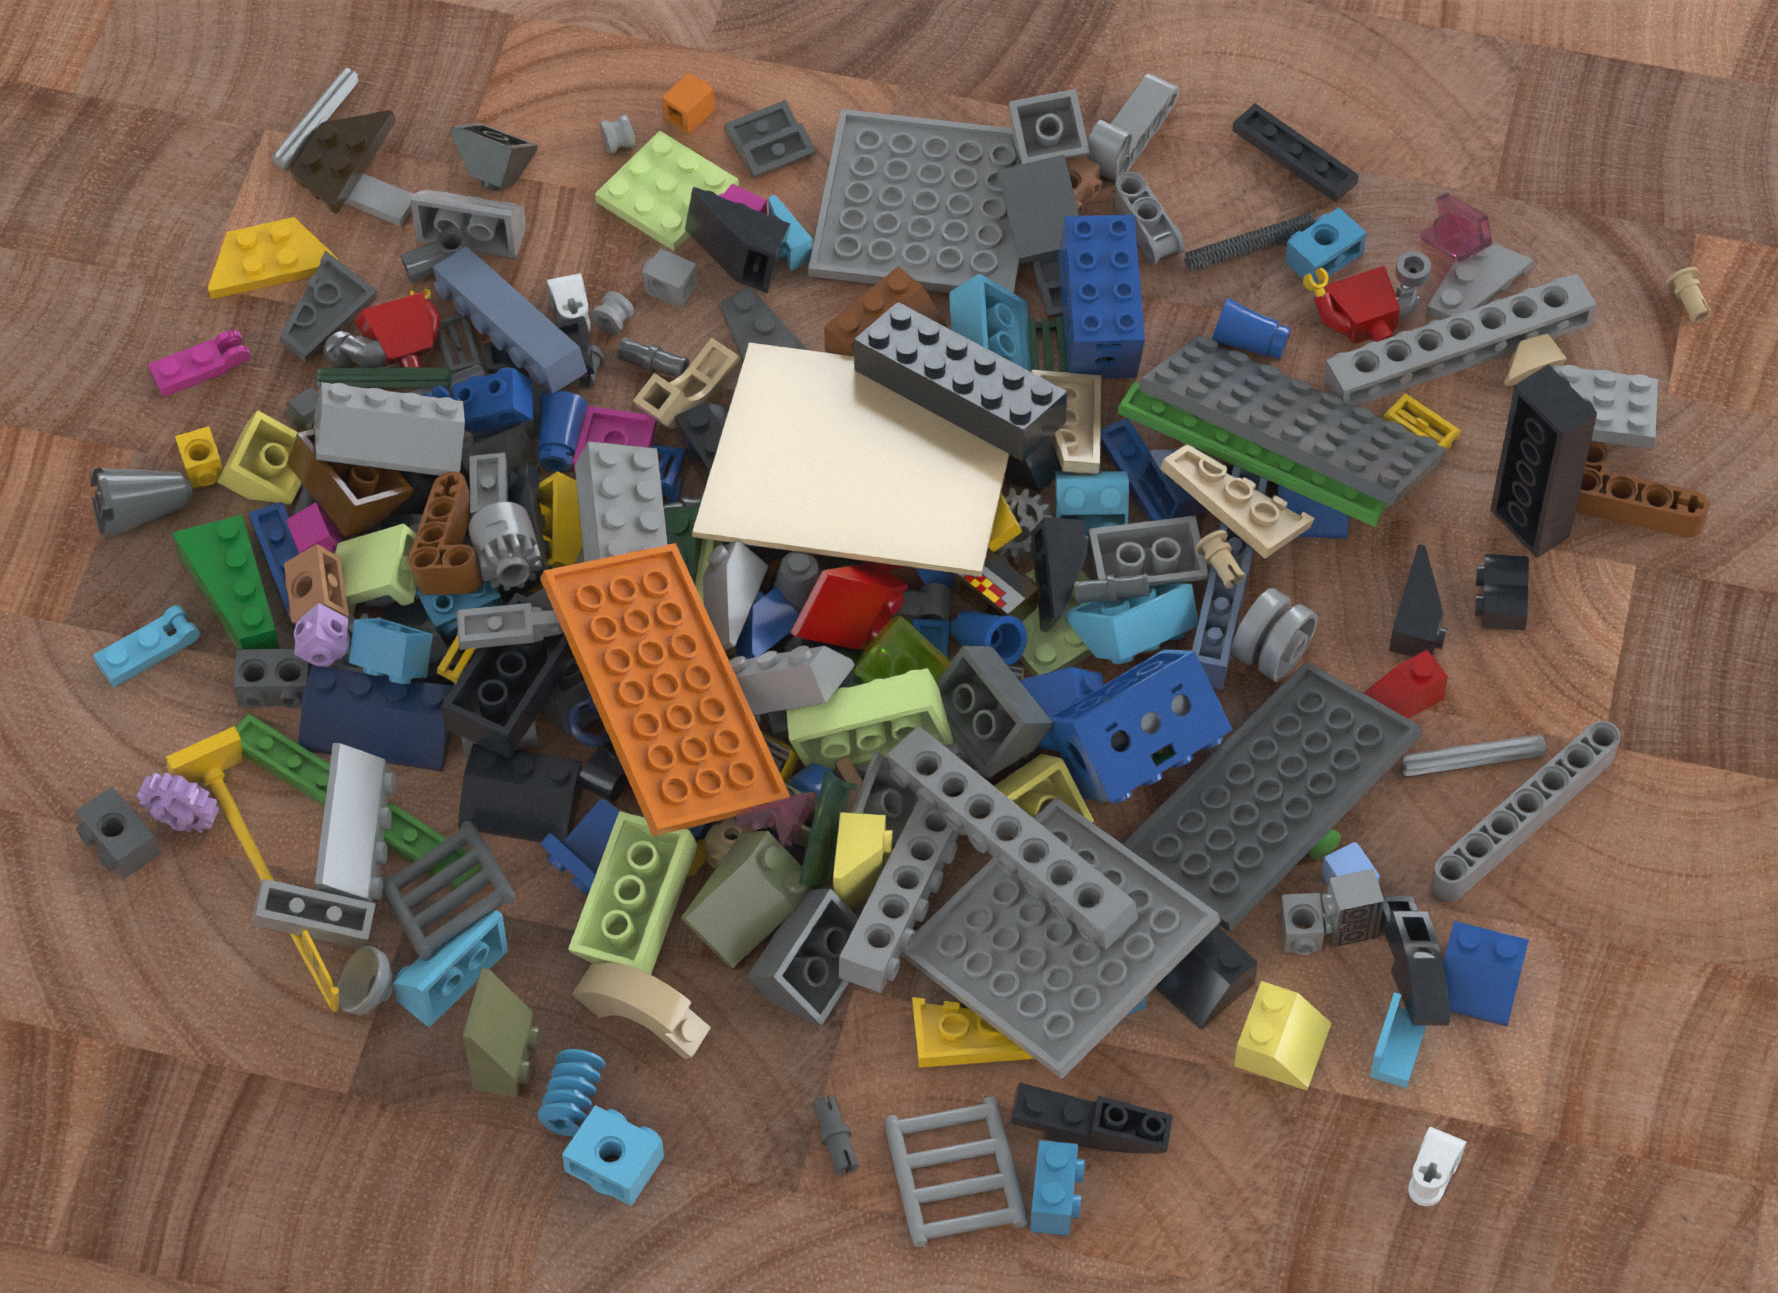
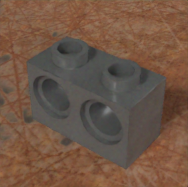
M295 649L236 650L234 691L238 706L261 708L263 706L299 707L302 705L304 689L313 664L294 655ZM256 679H261V680H259V681H257V682H251V681L256 680ZM291 679H297V680H295V681H293V682H287L288 680H291Z

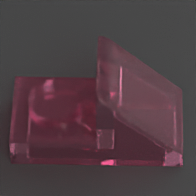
M816 791L748 808L736 815L738 826L751 825L752 831L775 826L774 818L781 845H792L818 799Z

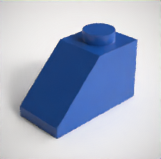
M777 587L766 595L761 590L757 592L737 639L736 657L744 656L746 659L759 657L792 631L799 614Z

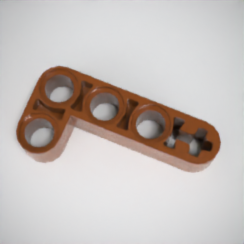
M1591 441L1575 512L1683 537H1694L1702 532L1709 510V502L1702 493L1607 472L1606 467L1609 458L1607 445L1603 442Z
M459 472L444 473L433 483L408 557V564L417 587L424 595L471 593L477 590L484 582L472 547L462 545L471 513L470 491L464 476Z

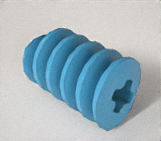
M566 1049L559 1052L556 1057V1065L551 1072L552 1079L548 1082L547 1092L542 1098L543 1106H541L537 1113L538 1120L543 1126L559 1135L575 1136L580 1128L578 1125L583 1124L587 1118V1114L583 1111H589L592 1108V1101L588 1098L594 1097L597 1093L596 1087L592 1084L600 1082L601 1074L597 1071L605 1068V1060L585 1050Z

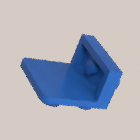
M605 799L596 803L564 841L549 833L540 843L550 853L546 859L562 873L568 869L575 876L571 882L587 896L619 810Z

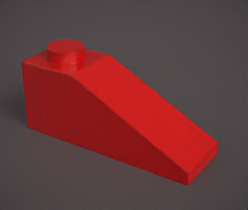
M1425 650L1397 665L1363 694L1408 719L1444 700L1448 675L1428 650Z

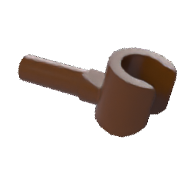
M769 556L762 559L768 565L761 583V591L764 595L770 592L772 578L777 575L782 562L779 558L772 561L770 565Z

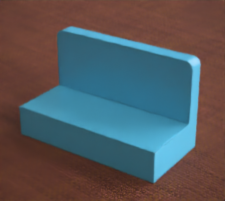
M1394 992L1373 1057L1370 1077L1407 1088L1427 1025H1412L1407 1010L1399 1007L1402 994Z

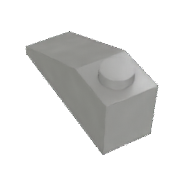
M738 539L725 546L719 545L710 553L707 560L709 565L703 576L704 607L724 651L735 646L768 569V565Z

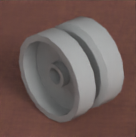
M1269 588L1258 597L1243 618L1231 646V655L1247 666L1258 663L1260 674L1275 683L1280 682L1289 675L1306 651L1317 627L1318 615L1302 604L1291 607V600L1287 595L1275 588Z

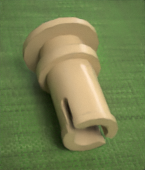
M1687 267L1672 274L1667 279L1666 284L1669 289H1675L1674 293L1677 298L1682 300L1691 322L1698 323L1706 320L1712 312L1700 291L1702 285L1696 279L1699 276L1698 269L1696 267Z
M1218 530L1201 539L1194 549L1199 555L1205 554L1204 559L1206 563L1213 565L1225 588L1229 589L1233 588L1231 581H1234L1237 586L1245 579L1246 575L1230 553L1232 548L1229 543L1225 542L1228 537L1226 531Z

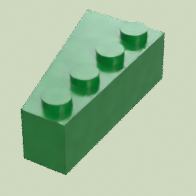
M242 514L172 532L178 558L190 572L192 580L204 594L208 605L213 613L218 616L236 649H280Z

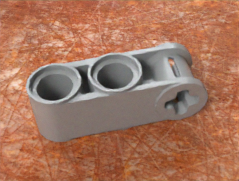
M1130 171L1119 175L1116 179L1114 207L1119 215H1135L1137 243L1141 247L1146 260L1151 265L1159 262V258L1171 253H1183L1185 244L1179 229L1172 223L1161 203L1146 183L1145 178L1139 173Z

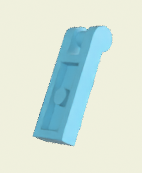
M174 605L167 609L162 617L97 652L93 657L99 669L114 688L191 645L199 638L200 631L194 623L186 620L187 613L180 605ZM176 629L177 632L170 637L167 635L168 632Z

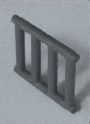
M471 821L462 823L459 832L393 877L385 876L382 878L383 893L416 953L424 961L432 958L435 949L501 904H510L516 899L512 886L478 829ZM466 844L470 845L471 851L404 897L402 896L400 889ZM477 864H481L484 870L414 917L411 909ZM492 883L495 888L493 892L425 937L422 932L423 929Z

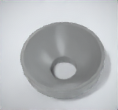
M363 946L349 957L342 969L337 985L339 989V1006L342 1010L351 1014L362 1015L375 1009L381 1002L388 1000L393 991L392 981L394 975L391 972L390 963L385 953L372 946Z

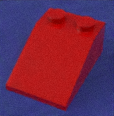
M875 562L823 570L790 633L795 637L857 650L876 647L887 635L888 628L886 626L891 616L901 608L904 602L902 595L908 585Z

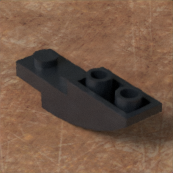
M1383 896L1384 906L1380 924L1395 959L1391 973L1399 993L1402 994L1401 998L1412 1025L1448 1026L1450 1023V1007L1446 975L1439 943L1429 913L1418 910L1413 896Z
M1019 1083L1015 1092L1010 1123L1045 1132V1140L1078 1144V1147L1124 1153H1166L1173 1115L1098 1096L1095 1102Z

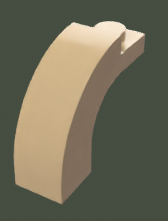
M711 337L683 374L675 380L667 382L654 373L633 402L637 407L664 426L676 429V415L706 402L713 404L717 402L724 393L721 386L741 362V358Z
M613 962L591 964L572 993L576 999L598 1018L612 1015L622 1016L645 1026L683 1059L693 1057L711 1028L688 1008L691 1001L658 978L627 965Z

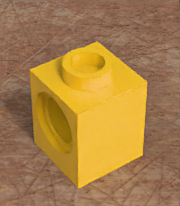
M210 427L175 436L179 455L192 489L200 486H210L217 482L223 467Z

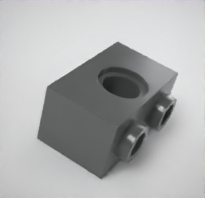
M113 786L75 811L79 822L76 831L87 846L94 844L99 850L97 855L108 871L115 869L122 879H125L160 855L155 835ZM113 833H120L118 836L109 837Z

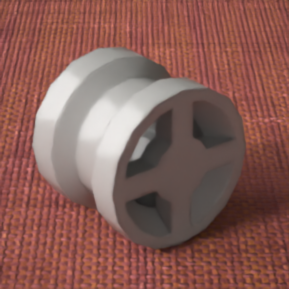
M627 115L618 116L617 120L613 122L607 120L599 122L601 138L608 154L616 153L617 149L621 147L628 149L635 147V137Z
M609 291L602 298V305L596 306L590 315L593 323L600 330L609 335H618L623 328V321L629 320L634 314V307L623 295Z

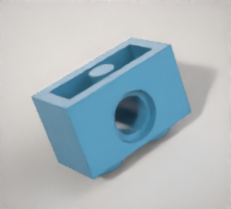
M1337 208L1328 215L1323 214L1312 226L1303 232L1298 231L1291 236L1287 242L1285 263L1302 279L1310 273L1313 281L1318 284L1319 280L1315 274L1316 269L1323 268L1330 277L1364 254L1367 232L1342 209Z

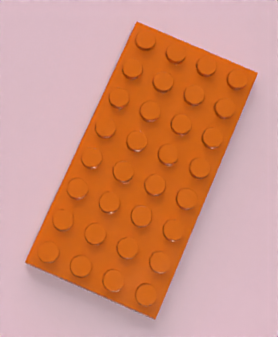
M676 543L544 570L540 580L653 837L787 803L790 799L788 790Z

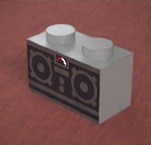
M1374 869L1329 878L1327 893L1322 896L1324 906L1322 915L1324 934H1330L1333 946L1338 947L1378 938L1384 898Z

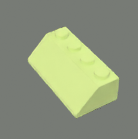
M928 668L911 670L905 674L886 679H875L870 683L854 687L839 688L825 704L786 710L789 741L804 766L816 763L835 772V762L847 756L855 768L870 764L872 756L876 752H880L888 759L887 754L918 725L944 746L953 744V737L939 687Z
M619 811L568 948L569 952L592 964L601 962L619 963L651 975L698 847L691 831L682 829L653 837L644 817Z

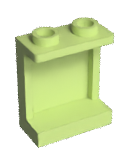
M405 524L337 544L335 554L341 557L349 614L354 615L357 603L385 595L391 596L402 606L414 602L417 584L409 567L408 557L416 533Z

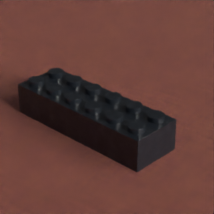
M899 302L854 339V370L1021 461H1024L1066 423V390Z
M1549 364L1514 386L1490 509L1536 558L1570 537L1597 417L1593 404L1588 399L1582 398L1571 387L1568 379L1564 375L1558 374Z

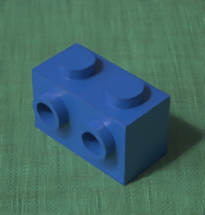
M502 368L497 373L487 376H471L467 381L453 384V399L463 401L464 430L473 435L533 420L532 380L514 368Z

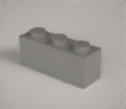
M263 879L257 891L250 925L302 936L303 931L307 930L313 939L360 948L368 941L376 903Z

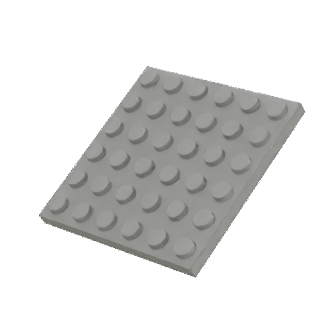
M841 109L808 267L809 277L877 284L895 268L900 267L927 291L949 293L977 274H981L1010 292L1015 293L1019 259L998 175V170L1021 165L1011 128Z
M1056 797L1034 819L1134 899L1138 920L1107 949L1097 941L1091 943L1080 934L1077 925L1069 918L1066 920L1059 918L1053 912L1047 900L1042 896L1036 898L1031 895L1019 877L1014 873L1010 876L1002 871L995 861L996 858L993 857L915 933L910 949L907 952L902 950L901 955L1062 1079L1221 921L1216 911ZM1033 858L1029 863L1040 862L1042 858ZM1061 880L1057 882L1056 885H1066L1070 881ZM1089 902L1085 904L1083 907L1092 908L1095 907L1098 903Z

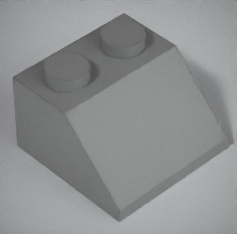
M1076 89L1009 101L1008 116L1015 148L1021 164L1059 155H1065V159L1090 154Z

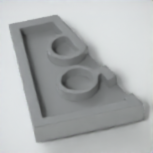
M1471 234L1430 301L1426 314L1438 320H1443L1455 316L1463 310H1472L1487 305V301L1499 291H1505L1520 274L1525 275L1533 268L1534 260Z

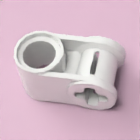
M581 273L546 280L550 303L555 311L557 322L584 316L588 332H590L588 302Z
M1429 1127L1414 1164L1408 1187L1409 1196L1415 1203L1427 1207L1433 1206L1441 1200L1452 1174L1455 1173L1467 1141Z

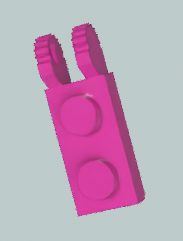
M232 329L228 332L220 333L215 340H208L148 364L149 371L162 397L227 373L228 369L247 362L249 357H251V353L247 346H238L243 341L239 330Z

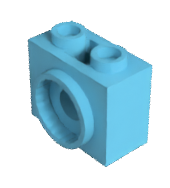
M595 1105L563 1152L562 1157L565 1172L588 1183L595 1191L612 1196L632 1207L663 1160L664 1151L662 1139H660V1136L655 1131L645 1126L639 1128L627 1122L626 1118L616 1110L608 1109L606 1111ZM609 1155L620 1157L615 1162L608 1163L603 1161Z

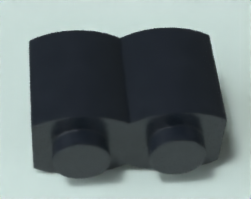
M1485 554L1484 564L1477 565L1475 586L1482 587V594H1476L1475 616H1481V628L1526 629L1528 616V556Z

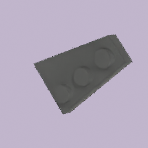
M325 251L320 260V266L307 284L306 292L300 303H297L280 334V343L307 363L323 348L326 340L331 335L343 330L362 309L368 307L377 298V291Z
M749 286L720 302L721 312L741 356L742 365L749 343L808 350Z

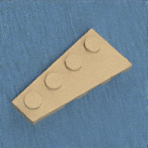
M1032 370L1031 372L1067 391L1066 423L1050 436L1062 470L1078 474H1099L1101 375Z
M1188 444L1164 458L1160 467L1163 472L1264 559L1311 528L1315 519L1305 512L1300 516L1286 508L1288 502L1276 495L1271 499L1255 490L1256 484L1247 478L1241 479L1226 473V466Z

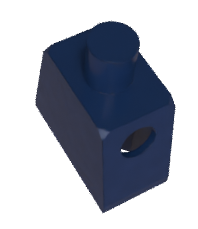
M1178 449L1149 451L1140 472V476L1166 519L1196 516L1208 511V509L1160 469L1164 458ZM1223 463L1227 467L1226 473L1232 476L1230 466L1227 463Z

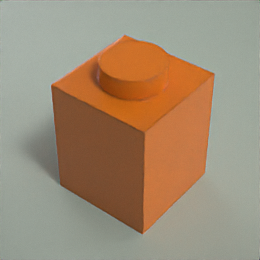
M688 72L662 96L663 118L689 135L715 111L714 89L707 81L699 80Z

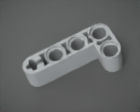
M1147 74L1111 124L1103 120H1099L1095 124L1088 140L1090 154L1087 155V159L1100 164V175L1116 182L1119 175L1129 171L1174 108L1179 97L1180 87L1154 75Z

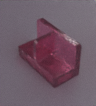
M1447 192L1436 198L1439 217L1432 226L1420 232V239L1458 262L1493 244L1488 216Z

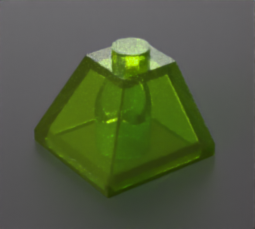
M902 616L890 619L869 643L852 671L865 683H870L875 679H886L905 674L911 670L928 668L937 683L951 661Z

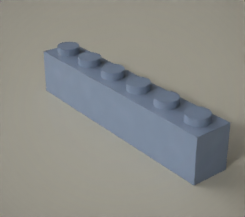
M467 246L433 266L437 280L434 282V286L443 300L449 299L462 317L467 315L478 332L481 334L485 332L489 335L495 347L500 351L504 349L518 368L524 367L538 386L542 384L554 394L587 373L580 347Z

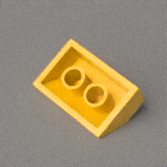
M557 471L539 483L542 502L538 505L539 513L545 516L546 526L542 529L543 539L549 542L550 554L546 557V561L553 569L575 564L583 547L577 482ZM541 583L525 593H536L544 589V586Z

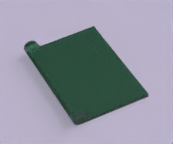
M824 772L799 879L800 884L813 890L829 889L828 886L836 856L840 812L846 813L850 791H856L857 784L845 782L829 772Z

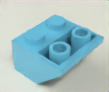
M1055 471V518L1084 520L1086 534H1088V529L1128 524L1129 478L1127 471H1099V474Z

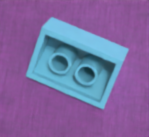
M977 274L949 292L952 331L1030 372L1032 371L1028 333V303L1026 300L981 274Z
M1185 583L1149 586L1150 596L1148 597L1140 596L1117 599V603L1110 604L1109 600L1088 602L1064 612L1065 620L1094 656L1112 660L1113 664L1130 662L1134 659L1133 655L1140 652L1154 651L1164 641L1183 638L1186 636V631L1198 627L1199 623L1192 584Z
M492 910L435 949L431 959L424 961L419 957L411 966L402 968L393 982L396 1001L430 1028L478 981L481 968L490 969L508 952L502 914L498 910Z

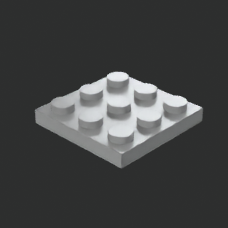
M1553 365L1552 368L1558 374L1564 375L1571 387L1582 398L1588 399L1593 404L1597 417L1591 441L1654 449L1658 379L1649 378L1642 374L1626 375L1614 373L1610 370L1581 369L1574 365Z

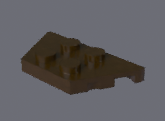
M387 110L321 122L290 170L294 180L303 188H308L311 195L317 200L321 198L328 205L330 211L338 214L397 121L393 111Z

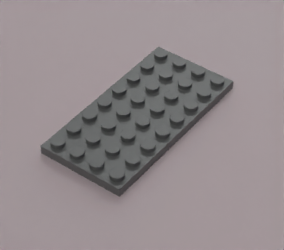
M1196 336L1144 375L1138 388L1142 392L1391 506H1395L1443 461L1447 451L1446 448L1438 445L1430 437L1415 435L1397 422L1384 421L1374 416V413L1366 408L1353 407L1343 403V400L1335 394L1320 392L1312 388L1304 380L1289 378L1271 365L1258 364L1240 351H1230L1219 346L1215 340L1209 337Z
M1306 661L1122 845L1216 911L1221 921L1218 925L1231 932L1422 736L1421 726Z

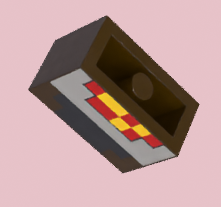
M990 549L987 550L982 576L955 573V593L980 612L997 616H1014L1022 622L1038 607V588L1035 582L1029 576L1018 573L1010 566L1004 556L995 554Z

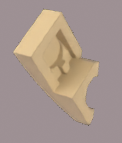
M1549 334L1520 341L1509 361L1508 366L1510 368L1504 383L1506 386L1516 385L1548 364L1551 367L1553 365L1562 366L1567 358Z

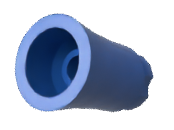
M1228 297L1219 316L1212 339L1219 345L1246 350L1263 357L1268 355L1281 359L1291 333V328L1279 324L1277 320L1248 309Z
M557 391L554 394L547 392L539 399L538 465L542 466L545 471L552 473L569 471L572 468L588 403L581 396L571 392Z
M976 610L961 611L958 617L951 623V636L956 638L959 645L991 646L1007 666L1015 663L1022 656L1026 648V628L1014 616H997Z

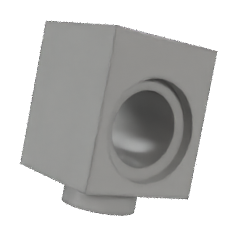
M662 248L653 259L650 258L646 261L642 269L645 293L679 309L682 308L698 286L697 264Z
M1320 893L1282 895L1279 914L1284 953L1294 952L1298 955H1309L1316 951H1322L1324 924ZM1296 924H1305V925L1309 926L1310 928L1300 929V928L1296 927L1295 925H1296Z

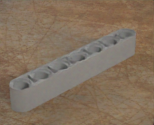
M1597 721L1591 724L1446 851L1435 864L1431 884L1433 894L1438 899L1446 902L1456 901L1606 770L1615 760L1620 741L1619 729L1608 721ZM1596 743H1603L1607 746H1600ZM1571 765H1579L1582 768H1575ZM1548 786L1554 787V788H1556L1557 790H1549V789L1546 788V787H1548ZM1520 809H1529L1532 812L1527 813ZM1495 831H1503L1507 833V835L1497 834ZM1476 853L1481 855L1482 857L1477 858L1469 854ZM1443 876H1453L1456 880H1447Z

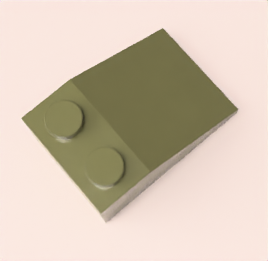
M769 831L742 832L681 919L729 968H734L797 908L815 880Z
M481 968L463 1034L473 1090L518 1097L521 1084H528L530 1078L531 1061H528L531 1050H537L540 1040V1028L535 1027L533 1011L490 969Z

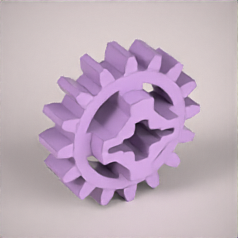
M153 773L151 777L146 776L136 796L141 800L139 803L141 807L149 808L147 811L148 815H151L161 823L169 824L172 829L178 831L186 830L191 833L194 828L196 831L203 833L204 829L210 830L219 812V807L215 806L217 803L216 799L208 798L209 792L197 786L198 784L195 782L190 783L186 781L183 776L170 775L169 773H165L163 777L157 773Z

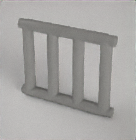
M991 1096L983 1099V1104L900 1120H898L896 1115L884 1118L887 1139L914 1247L925 1246L928 1239L1013 1223L1015 1228L1025 1227L1028 1224L996 1097ZM984 1119L987 1121L990 1139L907 1154L903 1138L905 1134ZM995 1154L1000 1173L915 1189L911 1169ZM1004 1188L1008 1208L927 1224L923 1222L919 1204Z

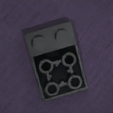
M693 187L685 230L736 282L768 293L782 264L790 223L781 220L777 216L767 215L751 209L743 203H736L720 197L712 191Z

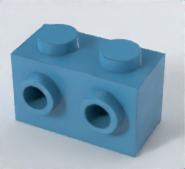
M484 581L477 590L466 594L424 595L419 590L416 591L418 601L441 638L444 636L452 638L458 634V610L502 606L501 596L497 588H491L489 581Z
M381 618L355 619L349 663L363 667V673L377 676L386 674L389 675V681L410 684L412 678L427 677L433 634Z
M1039 1140L1030 1232L1070 1236L1071 1218L1079 1219L1081 1195L1074 1194L1075 1182L1083 1183L1085 1159H1077L1078 1144Z

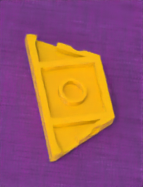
M295 217L228 231L208 285L210 299L310 278L312 275H315L325 251L337 260L338 258Z

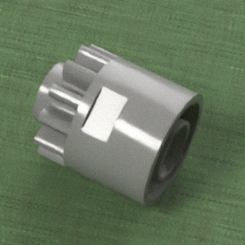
M497 502L485 506L472 517L468 530L483 581H489L491 588H496L501 583L504 590L508 591L511 587H524V583L528 579H536L535 571L543 568L540 560L542 557L529 514L524 507L513 502Z

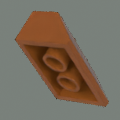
M897 267L824 326L825 351L832 354L854 356V339L897 302L947 328L948 326L924 287L900 267Z

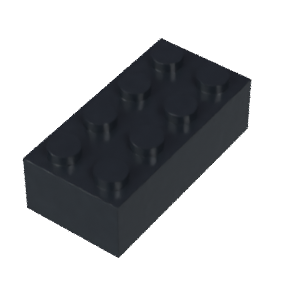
M515 593L508 604L531 603L532 607H540L541 611L554 610L518 593ZM563 630L562 634L543 637V640L534 641L533 643L479 648L441 706L445 729L510 758L575 658Z

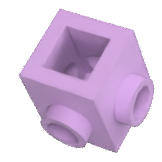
M317 603L297 621L294 630V655L315 666L328 667L335 660L341 659L349 645L347 640L348 618Z

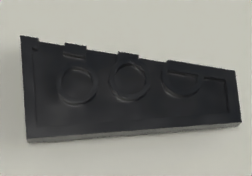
M526 461L507 472L508 502L519 504L528 512L542 557L540 560L543 568L535 571L536 579H528L522 588L515 586L505 591L500 583L497 590L501 600L505 602L511 601L515 593L522 595L541 584L540 577L544 570L553 569L546 561V557L550 554L549 542L544 540L542 535V529L546 526L545 516L539 513L538 510L542 497L537 466Z

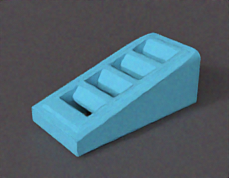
M772 195L768 197L769 215L777 216L781 220L790 223L784 259L789 269L793 271L810 262L812 238L777 196Z

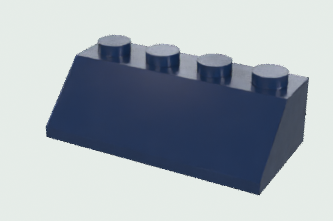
M312 665L302 697L298 744L310 752L331 755L333 743H341L383 758L388 764L442 772L453 732L445 729L441 706L454 686L411 680L410 684H400L389 681L388 676L369 675L361 672Z

